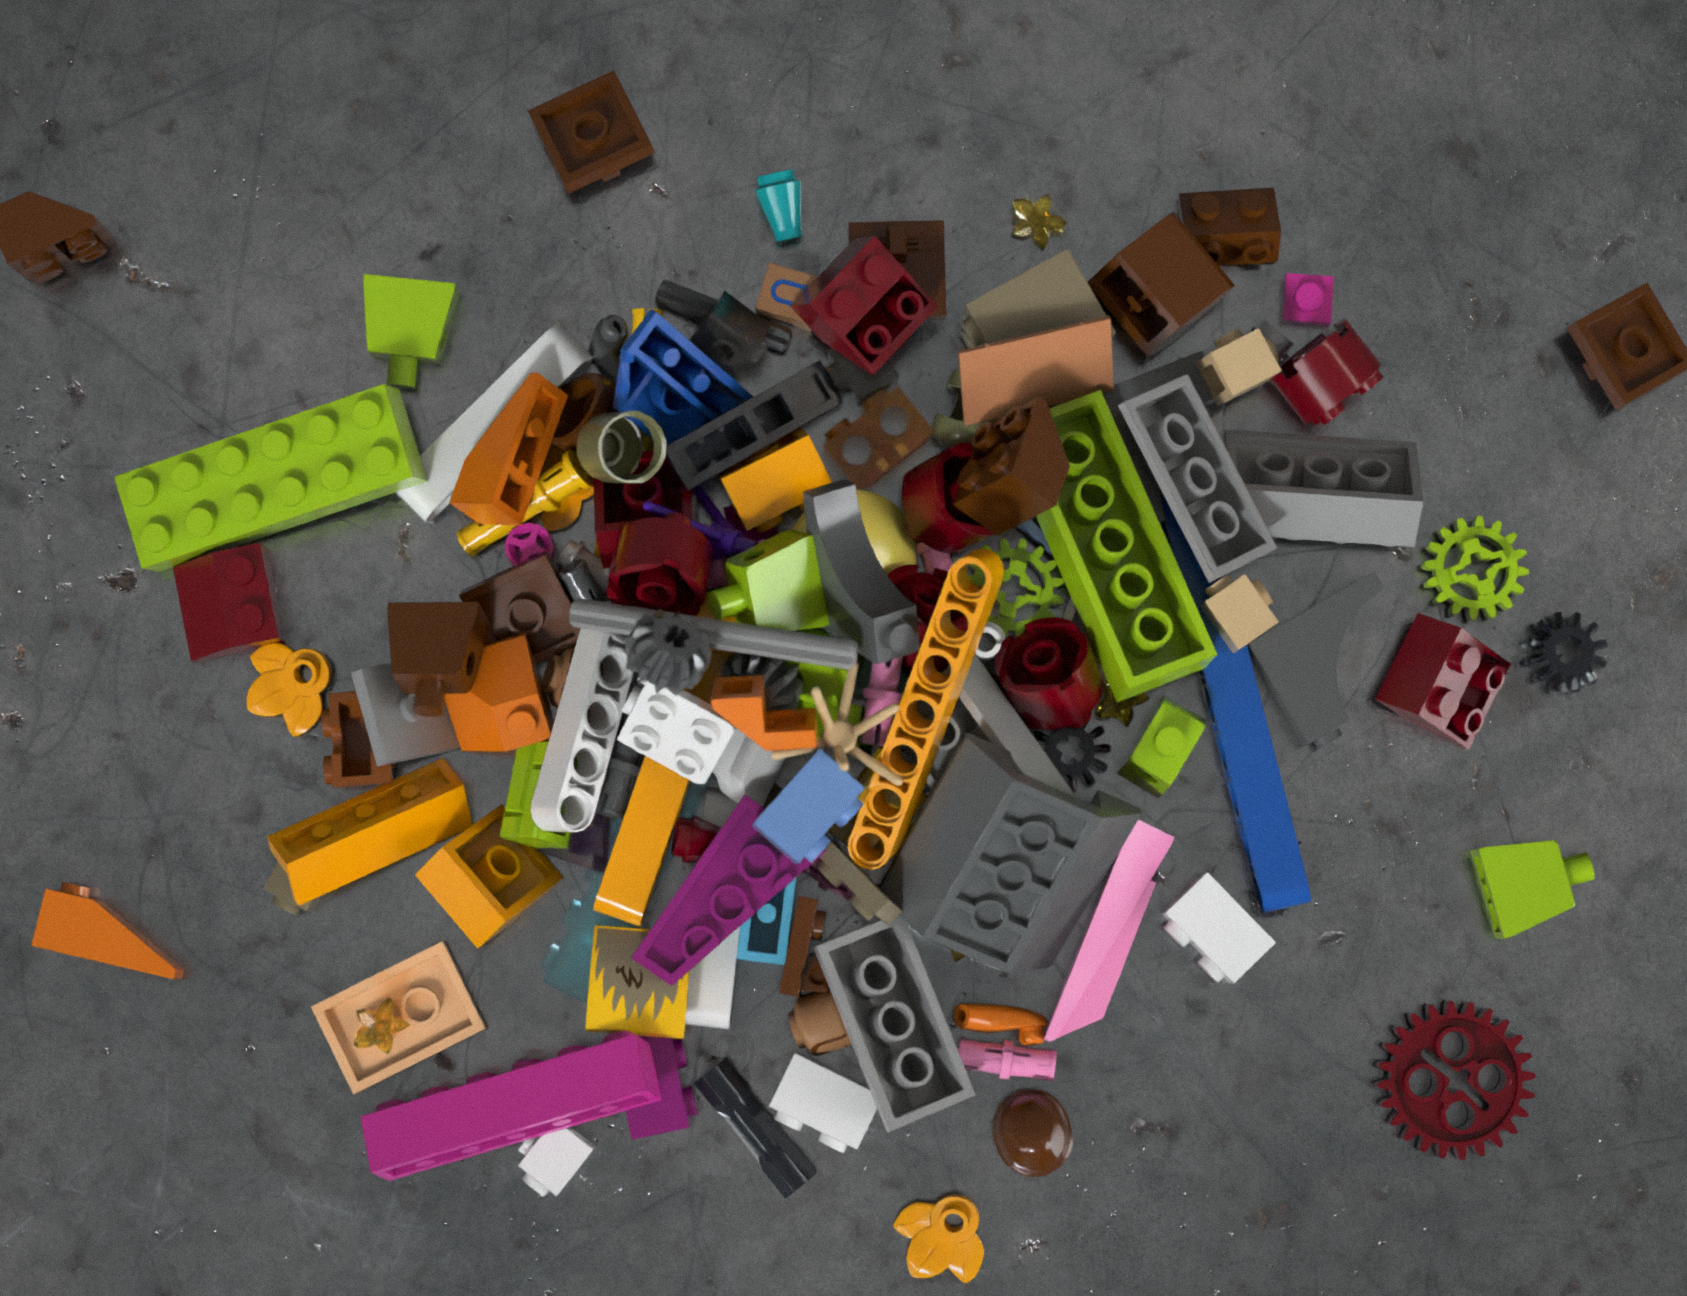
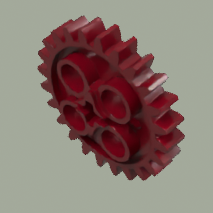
M1448 1000L1445 1001L1443 1014L1440 1015L1433 1004L1425 1005V1020H1422L1415 1013H1409L1407 1016L1412 1027L1411 1029L1406 1030L1399 1026L1392 1028L1400 1040L1397 1045L1382 1043L1385 1051L1392 1056L1390 1061H1378L1375 1065L1388 1072L1386 1079L1374 1082L1375 1087L1389 1091V1096L1378 1102L1379 1107H1394L1396 1112L1390 1116L1387 1123L1391 1126L1405 1123L1406 1126L1400 1138L1408 1141L1419 1135L1417 1150L1421 1152L1427 1151L1434 1142L1436 1157L1444 1159L1450 1146L1453 1147L1455 1156L1459 1160H1465L1467 1146H1471L1478 1156H1485L1484 1141L1488 1140L1494 1146L1501 1148L1503 1143L1499 1132L1502 1129L1515 1135L1518 1133L1517 1128L1511 1121L1513 1115L1528 1118L1529 1113L1519 1106L1520 1099H1532L1535 1097L1534 1093L1523 1088V1082L1536 1078V1073L1523 1071L1521 1064L1528 1061L1532 1055L1527 1052L1516 1053L1514 1048L1522 1041L1523 1037L1520 1034L1508 1037L1504 1035L1510 1023L1507 1019H1502L1494 1025L1490 1024L1493 1010L1490 1008H1485L1478 1017H1474V1003L1465 1002L1460 1014H1457L1454 1002ZM1455 1031L1462 1037L1464 1046L1458 1057L1449 1059L1442 1052L1441 1042L1446 1034ZM1427 1049L1448 1070L1456 1072L1462 1070L1461 1082L1480 1095L1488 1103V1109L1483 1111L1460 1089L1450 1088L1447 1090L1446 1087L1450 1083L1449 1078L1436 1067L1429 1064L1422 1057L1421 1052ZM1493 1064L1499 1070L1500 1082L1494 1090L1486 1092L1479 1085L1478 1075L1484 1066ZM1424 1068L1431 1075L1432 1085L1427 1093L1417 1096L1410 1089L1409 1079L1414 1071ZM1456 1101H1462L1469 1111L1468 1120L1459 1128L1451 1127L1446 1118L1447 1109Z

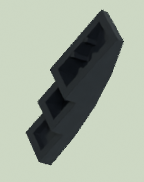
M821 360L667 445L666 456L684 489L688 491L841 404L843 400Z

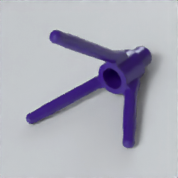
M696 486L693 489L700 504L714 521L709 527L689 518L691 526L699 530L709 540L713 549L712 560L723 559L724 556L731 558L759 544L755 540L744 537L743 531L735 529L724 518L700 486ZM650 501L643 503L644 510L661 518L666 513L674 512Z

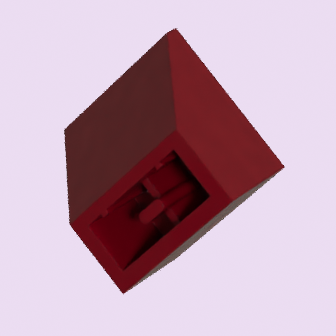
M875 236L853 239L790 307L821 341L869 374L874 375L936 310L938 305Z
M1417 613L1375 699L1402 718L1469 750L1476 735L1483 727L1484 719L1497 692L1504 684L1505 676L1511 663L1463 628Z

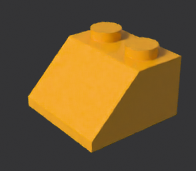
M801 427L716 474L744 528L748 531L755 527L757 532H763L778 525L784 520L781 514L798 505L801 510H805L803 491L832 483L810 436Z
M502 804L442 846L415 874L477 949L510 925L564 878L539 848L529 847L499 837L505 811Z

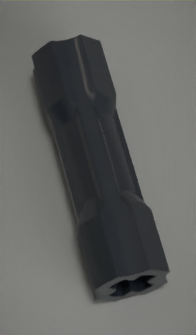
M727 1057L694 1083L714 1110L723 1116L760 1163L763 1172L785 1199L817 1174L814 1166L778 1126L752 1093L749 1084Z

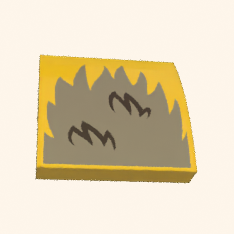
M594 925L585 1027L587 1032L616 1033L629 1031L639 1036L684 1039L690 971L671 986L631 958L650 929Z

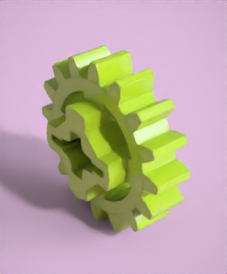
M1476 516L1472 521L1471 527H1468L1465 520L1459 518L1454 521L1455 533L1443 527L1437 531L1442 543L1430 542L1427 544L1425 549L1434 555L1433 560L1421 563V569L1432 572V578L1424 582L1423 586L1424 588H1437L1439 593L1432 602L1434 605L1444 601L1449 602L1448 615L1450 617L1457 615L1463 609L1465 610L1467 621L1473 622L1476 620L1479 610H1482L1485 618L1489 620L1496 617L1495 604L1505 611L1513 606L1511 599L1507 596L1508 594L1518 596L1523 594L1525 589L1516 582V579L1528 575L1529 569L1518 566L1517 560L1525 556L1527 552L1526 549L1513 550L1511 544L1518 536L1515 532L1505 537L1499 534L1502 522L1497 520L1489 528H1485L1483 516ZM1478 538L1492 543L1499 551L1492 552L1482 547ZM1455 543L1456 558L1451 567L1444 569L1446 554ZM1471 559L1474 564L1482 563L1484 565L1490 562L1493 563L1484 572L1480 573L1478 577L1476 574L1467 575V573L1456 575V573L1465 569V566L1471 563ZM1506 568L1504 582L1495 594L1494 590L1496 589L1493 581L1498 571ZM1457 585L1469 591L1471 599L1474 600L1461 597L1452 590L1451 586Z
M1002 538L999 543V551L994 552L1001 561L1010 559L1008 568L1004 571L1001 586H1006L1009 579H1015L1018 581V589L1025 591L1026 594L1025 596H1017L1014 603H1009L1005 601L1006 593L998 591L994 602L998 608L997 617L995 618L990 614L987 621L999 625L1004 631L1005 637L1007 633H1014L1016 638L1026 630L1024 625L1033 620L1056 617L1049 610V607L1062 606L1064 600L1062 597L1053 594V589H1057L1064 584L1063 578H1052L1050 572L1057 566L1056 561L1052 560L1044 564L1040 560L1044 548L1039 546L1033 553H1029L1026 551V539L1022 538L1016 549H1010L1006 538ZM988 545L982 547L993 551ZM968 564L971 570L975 572L973 576L968 575L971 582L984 586L986 577L982 568L976 564ZM1027 564L1037 571L1044 588L1031 582L1025 572ZM1027 605L1040 607L1030 618L1014 622L1016 612Z

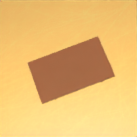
M1110 316L1084 322L1080 321L1079 323L989 344L986 343L985 345L958 351L965 426L1000 418L1006 415L1012 407L1016 405L1022 406L1038 396L1046 400L1048 406L1069 402L1099 390L1102 391V394L1114 391Z

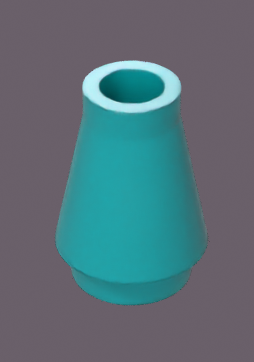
M794 169L756 177L759 189L754 191L772 228L775 242L802 237L801 180H796Z

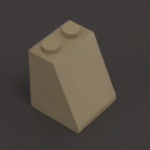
M1067 248L966 304L961 322L963 328L959 331L967 348L985 345L986 343L989 344L1079 323L1080 321L1084 322L1106 317V314ZM1111 325V339L1113 340L1116 332Z

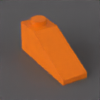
M530 373L465 458L449 503L482 525L521 526L568 395L539 373Z
M62 882L60 890L45 888L31 946L165 978H183L185 969L103 900L89 897L91 888L68 882Z

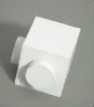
M572 1127L526 1140L518 1150L525 1155L518 1165L526 1172L522 1180L542 1196H545L548 1191L557 1196L596 1146Z

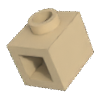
M1239 328L1214 341L1217 349L1195 363L1217 406L1267 382L1282 371L1278 365L1279 356L1275 346L1269 339L1264 338L1259 328L1244 336Z
M1227 574L1205 590L1210 598L1201 604L1200 607L1233 654L1279 623L1268 607L1273 603L1272 598L1258 579L1251 582L1246 574L1234 581Z

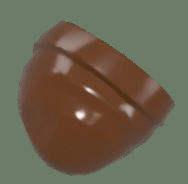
M584 373L575 377L560 389L568 397L552 439L553 444L565 451L571 449L576 452V442L580 430L590 418L605 412L619 413L613 408L616 387L611 378L598 373Z
M1025 1089L1011 1094L999 1106L994 1119V1141L1002 1161L1017 1174L1030 1178L1046 1176L1060 1168L1070 1155L1073 1138L1067 1112L1059 1101L1048 1092Z

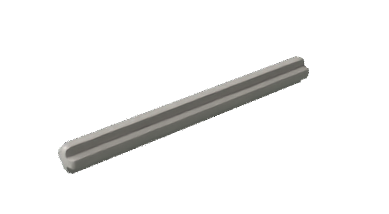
M579 598L571 604L569 622L573 627L629 635L636 622L644 614L652 616L657 610ZM666 612L670 617L673 616L674 614H676V613ZM681 614L682 619L686 622L697 621L698 632L709 635L708 648L847 670L852 669L857 661L858 644L852 640Z

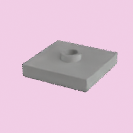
M391 663L361 668L351 672L377 767L461 748L445 699L442 715L436 717L422 716L413 710L415 694L402 692L394 679Z

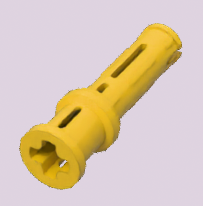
M574 450L566 451L562 454L560 462L545 472H540L522 524L542 511H556L561 507L562 500L580 488L587 490L593 486V477L583 469ZM474 521L459 529L456 534L462 548L468 554H471L472 557H475L489 545L509 534L518 525H482Z

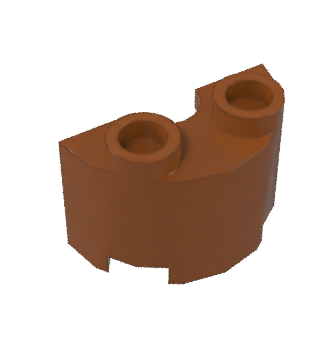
M356 691L328 693L329 709H322L321 711L324 738H332L333 741L332 754L323 758L326 785L333 784V788L394 783L392 768H396V763L378 767L376 765Z

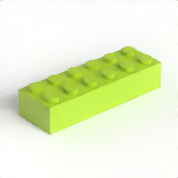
M386 384L114 476L141 568L158 572L171 569L209 553L227 550L428 481L400 390Z
M1099 390L1050 408L1070 468L1057 505L1037 515L1036 518L1116 702L1205 669L1217 656V652L1102 391Z

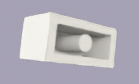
M1208 872L1202 873L1162 912L1169 921L1164 926V929L1183 948L1190 942L1203 956L1198 961V964L1217 983L1225 978L1228 983L1234 984L1276 943Z
M797 1052L794 1053L769 1107L777 1110L774 1117L775 1120L797 1131H800L803 1124H806L821 1132L818 1141L842 1153L845 1152L847 1146L858 1149L877 1110L868 1087Z

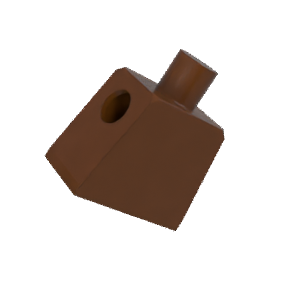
M388 602L387 612L393 677L402 692L415 694L413 709L415 713L426 717L440 716L443 714L445 694H466L472 689L490 622L479 602Z

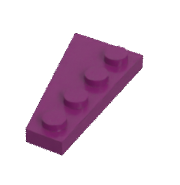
M744 794L631 958L673 986L771 898L792 882L811 863L804 857L795 865L751 826L765 808ZM823 850L814 861L824 854L826 850Z

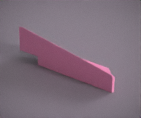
M1140 820L1137 821L1106 873L1049 1018L1048 1026L1045 1028L1044 1040L1051 1042L1103 1019L1156 885V882L1151 881L1171 847L1174 836Z

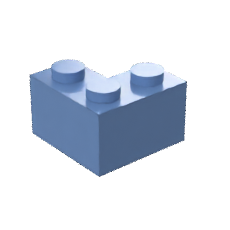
M819 749L786 784L751 826L795 865L804 857L812 863L831 842L824 835L834 823L840 828L843 825L845 826L864 803L857 797L865 788L849 773L842 771L839 765L822 749Z

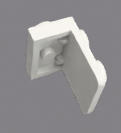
M649 682L642 683L645 685L643 689L635 685L621 710L629 715L617 740L671 769L682 777L696 784H705L736 727L714 711L710 704L685 690H681L675 696L666 687L656 694L654 685Z

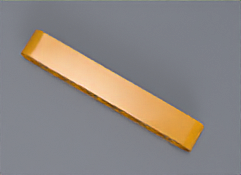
M980 548L972 550L956 561L948 572L901 698L899 711L895 714L878 760L903 778V783L897 786L874 771L863 800L864 804L860 808L849 838V856L856 865L863 869H878L886 864L898 853L909 830L1003 581V562L996 553L989 549ZM968 564H976L982 568L986 577L984 586L971 582L967 574ZM952 609L959 610L965 614L969 624L967 631L954 627L950 619ZM934 655L943 656L949 661L952 669L951 676L942 675L936 670L933 663ZM917 700L926 701L932 706L935 714L934 720H927L919 714L916 706ZM902 744L914 749L918 758L917 764H910L903 759L900 752ZM884 789H890L897 793L901 801V808L892 807L886 802ZM868 833L876 834L881 838L885 847L883 852L871 847L867 838Z
M707 592L704 604L700 606L697 617L715 619L708 606L707 597L709 592ZM734 616L721 619L723 621L735 622ZM709 648L712 651L711 661L700 682L692 690L686 688L684 690L711 705L713 678L722 676L720 671L723 669V664L731 655H735V652ZM647 756L644 757L593 911L640 926L644 919L691 780L682 777Z

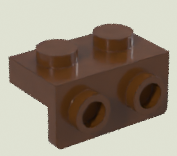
M1274 187L1179 193L1178 210L1180 220L1218 266L1257 265L1278 261L1281 226Z

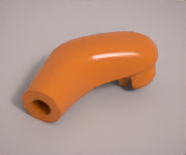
M959 1004L953 1013L955 1025L961 1029L980 1033L1019 1030V1041L1024 1046L1042 1044L1045 1041L1043 1039L1045 1035L1043 1027L1048 1026L1047 1019L1042 1014L1032 1010L1008 1005Z

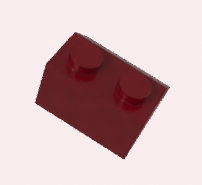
M261 543L212 552L173 567L191 662L258 649L261 646L272 643H287L270 553L267 547Z

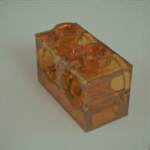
M899 386L891 393H888L885 388L881 389L862 405L866 411L853 423H850L847 418L843 419L824 435L828 440L823 445L824 455L844 479L856 484V489L867 491L934 437L935 431ZM890 412H898L907 419L908 427L899 435H890L881 427L880 421L883 416ZM851 442H862L869 448L871 455L865 463L853 465L845 460L842 452L845 446Z

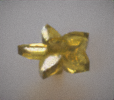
M1049 194L1039 198L1035 205L1028 199H1015L1013 201L1015 213L1020 219L1015 224L1011 235L1024 237L1033 231L1035 241L1043 250L1049 240V230L1062 229L1067 225V222L1056 214H1049L1053 203Z
M1104 680V693L1107 697L1103 698L1099 703L1096 715L1100 718H1112L1115 716L1118 721L1128 727L1134 714L1132 706L1140 705L1150 698L1145 693H1141L1116 702L1108 681Z
M390 997L380 1004L376 1014L366 1008L356 1011L358 1020L363 1027L355 1035L354 1046L356 1048H368L375 1044L381 1051L389 1054L393 1046V1038L390 1033L402 1031L410 1026L403 1018L392 1017L394 1003Z

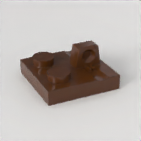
M614 70L528 110L530 118L568 194L601 178L604 182L615 178L621 174L620 169L655 153Z
M944 220L848 222L849 244L856 238L875 236L938 305L928 318H946Z
M1648 283L1639 286L1567 327V330L1587 361L1582 364V367L1591 381L1597 378L1615 410L1622 408L1687 371V348Z
M547 550L461 590L459 594L462 602H479L490 624L485 644L526 633L536 664L551 658L554 654L562 653L565 649L575 647L580 628L573 627L569 622L570 607L573 600L562 579L557 575L558 570Z
M803 896L798 898L779 990L780 994L800 997L801 991L828 992L829 990L818 958L809 955L812 939L822 940L827 916L826 911L818 910L820 903L818 899Z

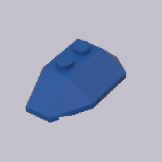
M650 309L621 349L613 408L619 413L623 411H639L652 417L662 428L667 445L754 397L661 315ZM625 416L628 420L631 419L638 429L653 441L650 430L642 421Z

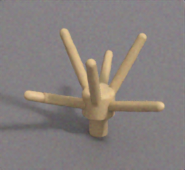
M856 661L855 666L847 671L837 720L832 721L820 688L813 687L811 689L814 703L824 726V731L821 733L820 739L817 740V748L774 750L771 753V758L779 760L822 749L829 757L837 760L842 771H847L849 763L846 756L849 754L882 777L899 786L903 783V778L855 746L857 736L897 713L899 706L896 703H892L855 726L847 721L859 667Z

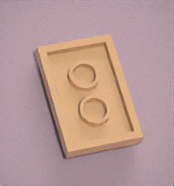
M444 941L311 1006L353 1095L487 1029Z

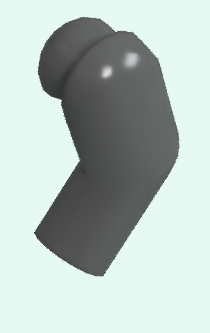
M609 315L601 319L595 326L588 352L593 356L592 361L600 373L611 378L616 387L620 362L618 355L627 333V324L622 317Z

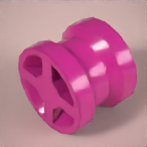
M524 523L521 526L518 525L510 531L506 538V556L513 566L546 550L552 560H554L556 552L554 541L547 530L538 524Z

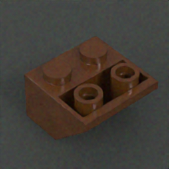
M30 191L0 204V248L7 264L28 281L33 279L36 282L50 280L63 272L62 266L77 259L81 263L97 259L107 252L106 246L116 242L113 234L94 215Z
M1174 212L1167 215L1118 252L1087 282L1093 292L1147 357L1170 346L1235 286Z
M1038 396L1022 406L1016 405L1012 407L1006 415L991 423L985 422L978 428L971 441V445L974 448L969 462L963 467L957 478V484L960 486L953 505L996 536L1056 506L1070 468L1047 401Z

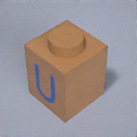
M769 262L755 307L756 315L811 332L812 330L797 315L790 305L807 289L817 276Z

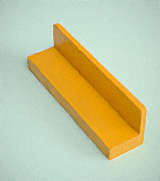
M441 758L394 779L392 784L378 786L267 836L270 851L287 873L295 902L298 905H302L463 832L472 826V820L464 784L447 762Z

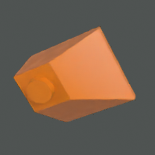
M526 633L484 644L472 689L466 694H445V702L461 751L507 752L550 739L554 719L545 691L542 690V682Z

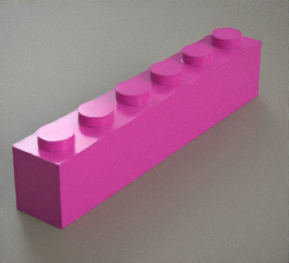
M629 1031L616 1032L605 1036L603 1043L589 1048H586L584 1045L563 1048L557 1052L558 1057L542 1062L539 1059L519 1061L511 1066L512 1071L496 1076L494 1073L473 1075L466 1079V1085L453 1089L446 1086L430 1088L421 1093V1098L406 1103L403 1100L383 1102L376 1106V1112L360 1116L370 1172L391 1181L660 1101L662 1098L650 1044Z

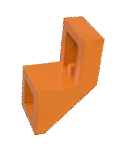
M763 675L713 678L712 709L764 750L817 748L818 723L816 708L767 711Z

